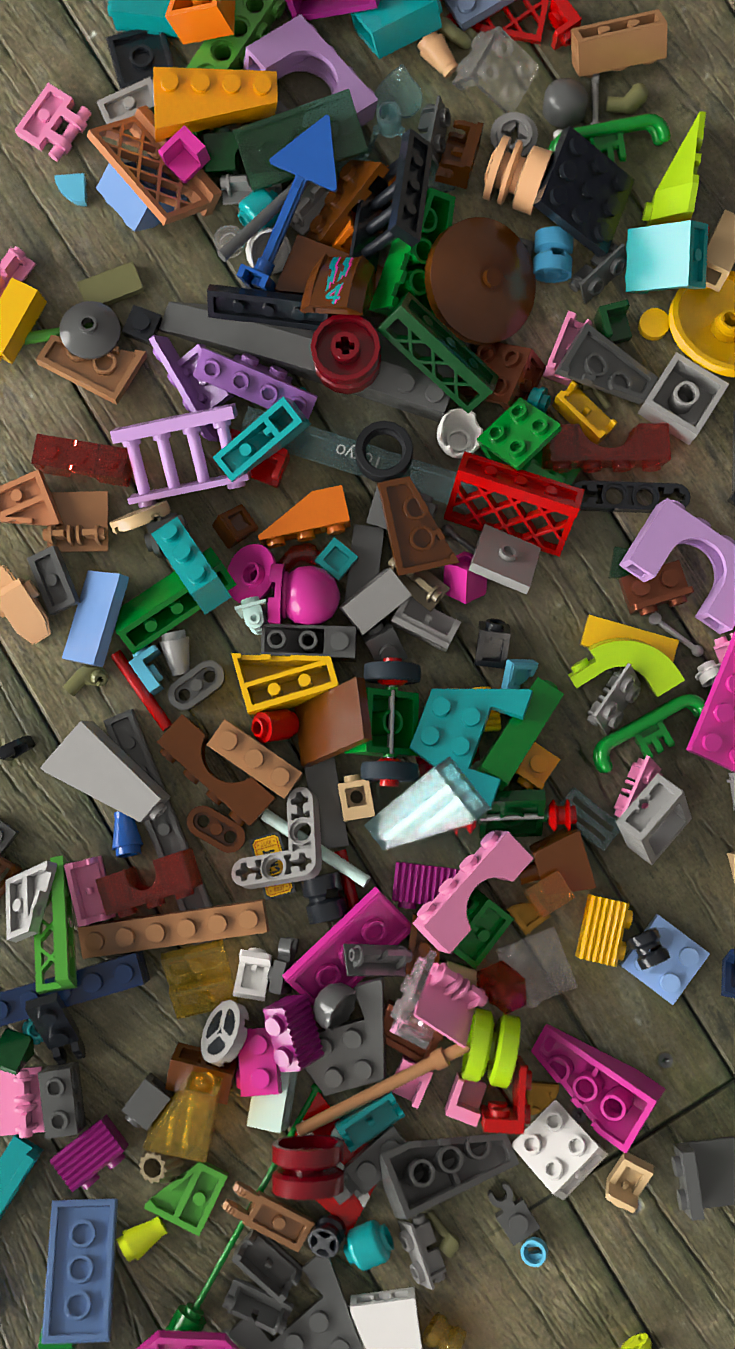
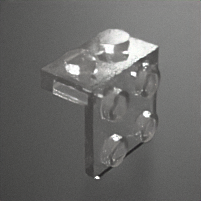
M498 26L485 33L483 31L480 32L471 43L472 50L459 63L456 69L458 74L452 84L460 91L476 85L506 114L515 112L536 76L539 66Z
M432 950L428 952L425 958L419 956L411 974L408 973L400 988V991L403 992L402 998L397 999L390 1014V1017L394 1018L390 1032L423 1049H426L430 1044L435 1029L413 1016L436 956V952Z

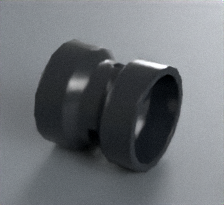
M657 927L627 939L631 949L637 952V962L641 970L660 964L671 957L667 948L663 947L659 941L661 935Z

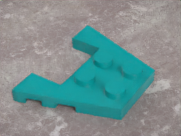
M432 689L410 748L442 774L444 773L464 791L473 795L485 807L491 809L501 779L470 769L491 711L494 710L524 720L533 691L529 689Z

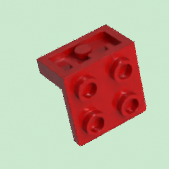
M519 1055L517 1056L513 1072L512 1107H507V1103L503 1101H488V1105H480V1121L484 1132L524 1134L525 1124L530 1125L531 1106L527 1104L526 1091H531L532 1071L528 1069V1065L524 1063Z

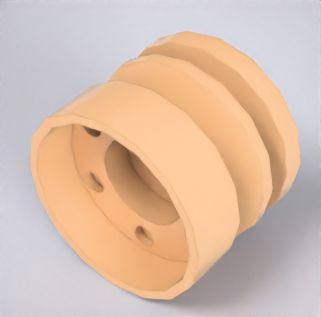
M503 135L499 145L493 151L484 177L483 199L491 201L495 190L499 189L497 204L502 205L507 195L511 193L514 194L512 209L532 215L535 208L533 203L547 171L553 151L534 145L527 158L521 156L523 141L518 140L513 152L510 153L508 151L511 137Z

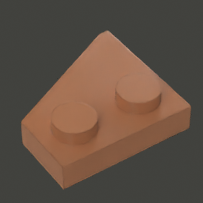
M37 469L0 486V523L39 526L53 525L55 527L63 525L43 471Z

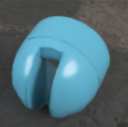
M539 1237L528 1238L521 1247V1257L531 1267L541 1266L548 1256L546 1242ZM528 1247H540L541 1250L529 1251Z

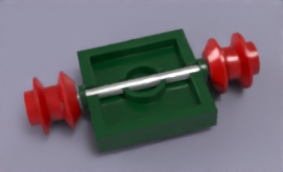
M545 789L498 790L492 808H487L480 803L477 815L475 808L470 802H468L465 809H459L456 803H454L453 809L448 810V829L454 828L455 835H457L460 828H466L468 833L472 834L476 828L477 821L479 838H484L488 833L495 830L508 831L513 837L542 836L543 822H547V820L548 825L553 831H556L558 825H565L567 830L570 831L571 824H576L577 822L576 806L570 805L569 799H566L562 806H557L555 800L552 799L547 809H545Z

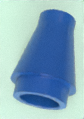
M120 811L115 812L112 850L116 851V857L126 858L140 855L143 842L135 820Z

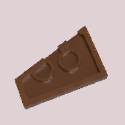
M350 160L340 171V178L337 182L338 190L336 192L330 191L326 195L325 204L319 215L310 223V231L306 238L330 246L351 220V209L354 205L358 204L361 200L365 202L372 193L368 189L378 175L384 178L390 169L382 162Z
M410 476L377 483L397 576L459 563L458 558L446 542L444 534L432 518L426 503Z

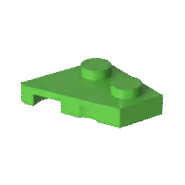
M200 1159L151 1197L145 1204L144 1209L200 1236L229 1173Z

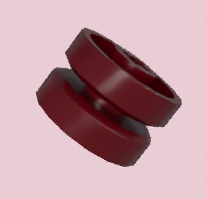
M347 314L332 315L320 323L313 333L311 352L316 375L323 385L334 392L342 394L361 392L372 385L379 375L382 362L378 333L372 324L359 315Z
M312 1134L303 1137L299 1135L287 1136L273 1141L272 1162L280 1168L275 1170L272 1175V1193L286 1199L316 1200L330 1198L344 1192V1171L336 1166L344 1160L343 1140L329 1135Z

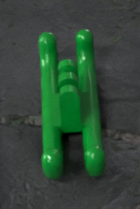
M642 114L573 128L585 139L591 141V144L602 153H605L613 162L615 161V150L617 151L618 161H626L623 134L647 131L650 133L655 146H661L664 142H668L671 136L668 123L656 114ZM561 133L550 143L548 150L553 151V153Z
M685 694L673 698L602 738L593 750L595 768L600 773L611 772L613 769V764L609 758L611 750L632 737L645 758L646 756L653 758V754L648 747L650 744L657 754L664 752V748L659 741L661 738L668 748L675 745L674 740L662 720L684 708L689 709L696 718H699L706 701L693 694Z

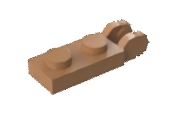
M237 1181L232 1189L239 1196L251 1201L248 1209L246 1210L240 1204L230 1199H226L221 1207L227 1213L242 1220L244 1225L299 1252L315 1225L313 1219L259 1190L256 1192L252 1187Z

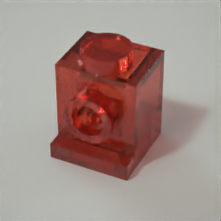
M503 960L476 972L477 988H482L485 991V995L488 996V1002L491 1005H495L505 1015L527 1005L526 979Z

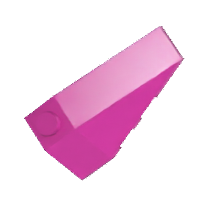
M549 1024L544 1026L531 1050L555 1082H560L572 1097L571 1101L576 1108L580 1107L591 1120L593 1129L611 1144L627 1153L666 1089L639 1070Z

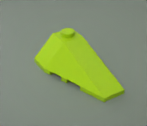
M700 111L655 191L652 201L645 203L642 220L647 221L646 226L688 221L691 219L694 213L700 175H697L702 156L699 151L704 137L705 111Z

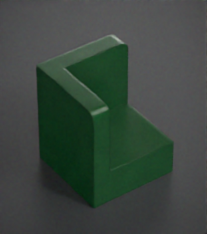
M628 299L599 306L593 319L596 330L614 344L630 341L632 338L626 315L630 306Z

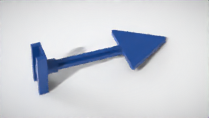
M329 115L323 116L269 159L271 165L294 174L295 178L261 258L258 257L254 268L241 264L236 274L250 289L256 286L264 291L275 292L276 283L270 277L275 267L273 263L307 183L312 182L332 192L338 190L331 119Z

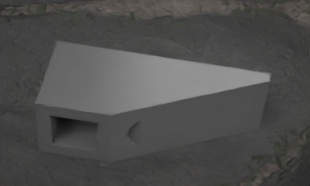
M262 624L261 654H271V656H331L332 661L356 662L357 629L354 626Z

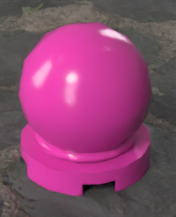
M271 564L269 582H274V597H268L267 613L269 624H282L283 619L287 617L297 625H322L333 617L339 605L340 593L335 578L325 569L315 566L298 567L289 573L285 571V564Z

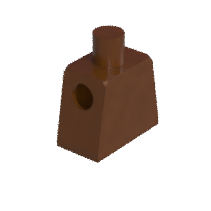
M575 824L571 825L570 831L565 827L529 846L531 856L534 859L520 873L521 885L539 880L541 888L546 895L597 888L581 833Z

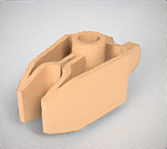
M0 564V616L2 618L6 616L17 634L31 644H37L51 635L49 617L37 599V596L40 594L30 579L27 581L21 578L16 579L14 574L10 572L11 569Z

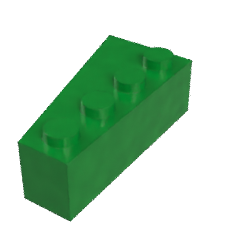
M434 188L427 189L420 242L413 247L399 238L392 242L369 308L370 311L389 316L396 309L400 299L409 291L435 316L425 289V265L434 241L446 228L452 225L455 196Z

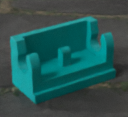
M389 1092L350 1112L335 1122L334 1125L350 1152H353L403 1118L405 1114L396 1102L392 1092Z

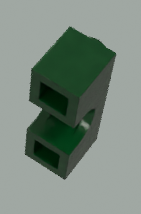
M275 123L269 129H260L259 126L248 125L243 126L242 131L232 132L229 128H215L212 130L213 133L204 134V145L211 158L205 165L206 172L212 178H220L226 174L241 175L243 157L252 150H260L264 153L265 168L270 173L271 171H274V173H286L287 171L271 165L269 159L297 138L298 133L287 123Z

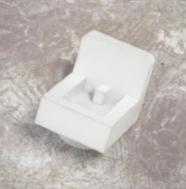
M260 948L240 950L233 996L265 1002L268 987L267 976L272 965L271 954H267L265 950Z

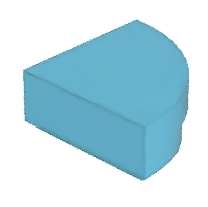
M84 173L54 175L56 185L65 198L75 205L87 206V187Z
M507 659L501 689H519L520 685L529 676L533 677L539 663L528 659Z

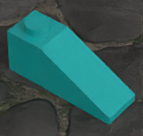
M283 396L214 455L213 459L230 481L234 482L289 444L309 427L311 423L293 400Z

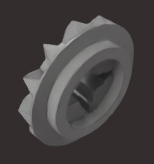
M519 112L503 114L492 125L490 144L496 149L503 135L510 136L516 127L518 128L519 139H516L515 143L510 145L508 152L512 153L516 142L521 140L523 141L521 156L529 154L538 139L535 123L530 117Z

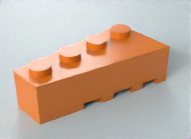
M170 0L165 17L183 45L234 35L235 0Z

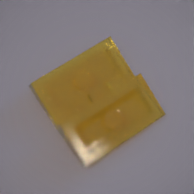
M223 939L161 954V963L169 984V996L177 1019L213 1011L223 1001L232 1000L239 1003L238 997L233 996L235 982Z

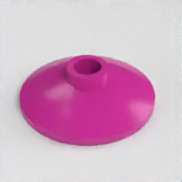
M250 544L241 548L232 558L227 571L237 585L228 590V592L235 601L241 603V600L254 596H259V599L262 600L271 590L274 582H269L271 564H276V561L268 548L260 544Z

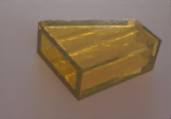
M191 1071L151 1124L142 1150L206 1163L213 1143L223 1077L213 1076L207 1072L198 1073Z

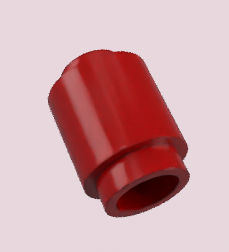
M287 709L261 711L255 714L251 730L256 739L261 743L288 740L297 734L299 719L293 711Z

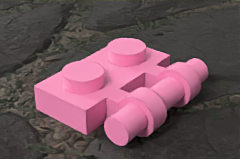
M48 83L16 127L15 132L17 136L41 151L48 142L53 144L54 146L48 155L58 162L63 154L69 153L72 148L71 143L77 134L83 133L88 126L86 122L92 113L84 106L80 108L77 114L72 112L71 110L75 105L73 98ZM65 121L69 125L63 134L56 133L62 122Z

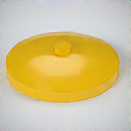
M735 271L729 273L719 292L708 287L705 289L679 288L669 309L671 334L682 352L704 369L735 378Z

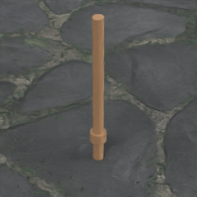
M468 1040L466 1048H462L458 1044H454L446 1049L440 1047L430 1052V1057L297 1124L296 1130L299 1136L303 1137L434 1069L440 1071L450 1066V1061L470 1052L471 1046Z

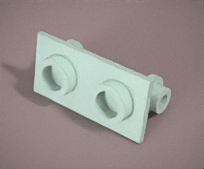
M254 596L241 600V605L234 607L241 619L244 618L246 625L250 627L252 633L261 635L262 624H268L265 614L268 612L266 599L260 600L259 596Z

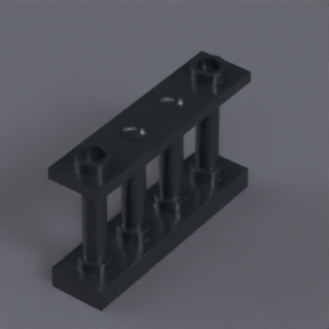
M411 128L402 135L399 158L388 166L390 170L384 178H381L379 175L368 188L372 193L365 202L361 200L357 206L349 257L359 258L363 255L375 267V274L379 252L397 238L411 247L419 243L421 239L434 145ZM396 177L395 182L388 186V182ZM392 200V205L386 209L387 203ZM389 223L388 229L382 233L383 227Z

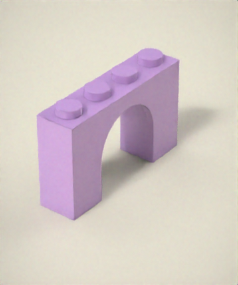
M301 14L246 47L243 65L245 70L277 71V80L291 72L305 71L319 76L330 87L332 95L305 112L301 129L302 133L323 116L329 115L334 145L343 136H348L373 119L378 98L372 89L367 87L358 78L355 71L350 66H347L337 55L335 49L327 44L318 34L316 28L309 24Z
M668 498L655 506L619 566L641 581L646 582L656 577L676 545L686 544L700 549L706 554L712 564L714 582L695 618L719 634L733 630L735 627V541L729 536L720 535L714 531L706 520L694 517L688 513L685 506L680 502Z

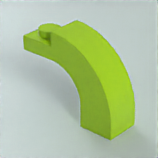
M629 638L607 639L589 646L588 650L594 658L590 661L587 658L578 661L571 666L572 672L568 674L574 686L578 688L610 668L626 667L630 663L633 669L643 676L657 697L685 681L676 665L664 653L645 642Z

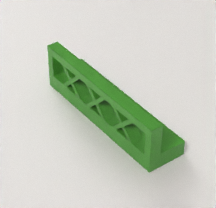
M63 856L50 858V862L57 863L51 887L52 890L46 905L47 907L52 902L53 921L48 924L42 919L39 933L34 935L36 992L38 994L77 988L73 903L64 865L69 863ZM53 932L54 952L50 955L43 949V942ZM55 963L56 982L45 984L44 973Z

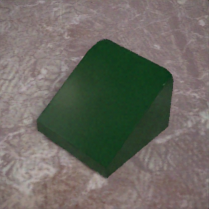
M6 1028L0 1037V1070L17 1075L34 1055L33 1038Z

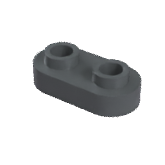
M207 660L201 662L170 686L168 691L170 703L175 708L183 711L195 708L224 685L226 679L224 669L215 661ZM208 672L215 673L216 678L213 682H206L205 675ZM183 690H189L191 693L187 701H182L180 698Z

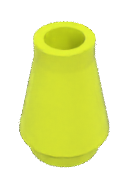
M157 1216L152 1220L122 1231L123 1235L117 1238V1242L127 1261L131 1262L135 1258L139 1260L168 1231L162 1219Z

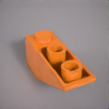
M342 485L310 492L258 535L261 545H267L269 549L286 545L285 541L297 539L298 542H306L315 539V535L327 532L330 536L344 533L346 531L345 528L351 527Z

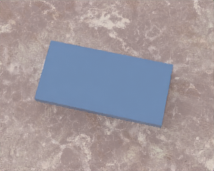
M117 1198L52 1200L41 1344L111 1342L118 1213Z

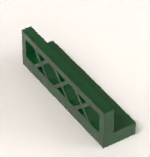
M409 291L400 299L396 309L377 328L386 339L468 414L493 393L499 376ZM398 318L408 327V335H397L389 326ZM414 343L426 344L431 349V357L420 356L415 351ZM437 365H449L454 370V378L440 375ZM460 386H471L479 394L471 401H468L460 393Z

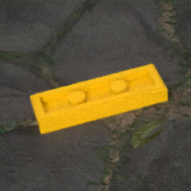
M588 615L580 646L588 648L595 643L613 638L635 639L658 649L673 662L679 640Z

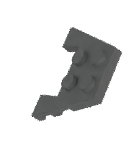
M378 977L355 985L354 989L356 990L364 1017L345 1022L341 1026L334 1028L335 1031L333 1033L324 1028L317 1030L320 1034L318 1038L322 1040L320 1043L323 1046L322 1051L325 1054L305 1069L325 1096L384 1080L387 1075L386 1035H384V977Z
M317 1255L303 1265L302 1270L322 1296L285 1327L282 1335L277 1334L272 1338L266 1330L254 1325L257 1318L254 1313L251 1314L248 1322L241 1319L227 1333L232 1340L245 1349H363L364 1347L352 1318L349 1305H347L343 1295L338 1275L335 1273L331 1258H321Z

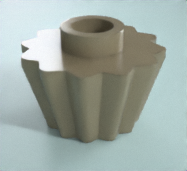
M163 1138L161 1141L154 1139L151 1145L146 1146L139 1163L140 1174L144 1176V1180H149L150 1183L172 1182L176 1176L181 1175L180 1168L184 1165L181 1159L182 1151L177 1149L175 1142L169 1143L166 1138Z

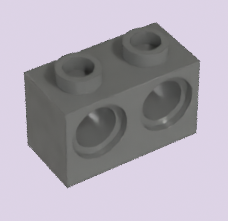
M79 1061L47 1066L38 1073L45 1139L77 1135L86 1126Z

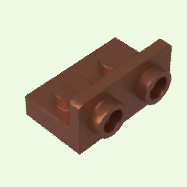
M679 560L663 564L656 577L646 582L641 581L632 574L619 579L629 613L639 612L641 617L659 611L657 606L669 603L670 607L688 602L687 597L695 592L693 586L688 587Z

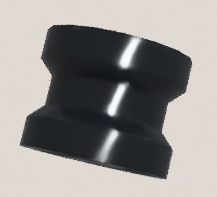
M333 1214L320 1216L308 1238L311 1251L321 1258L335 1256L346 1235L345 1224L339 1217Z

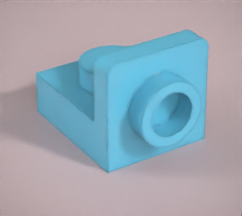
M147 645L133 654L134 659L128 663L149 693L155 696L164 689L160 683L164 678L154 664L150 666L147 664L159 656L161 651L155 645L151 647Z

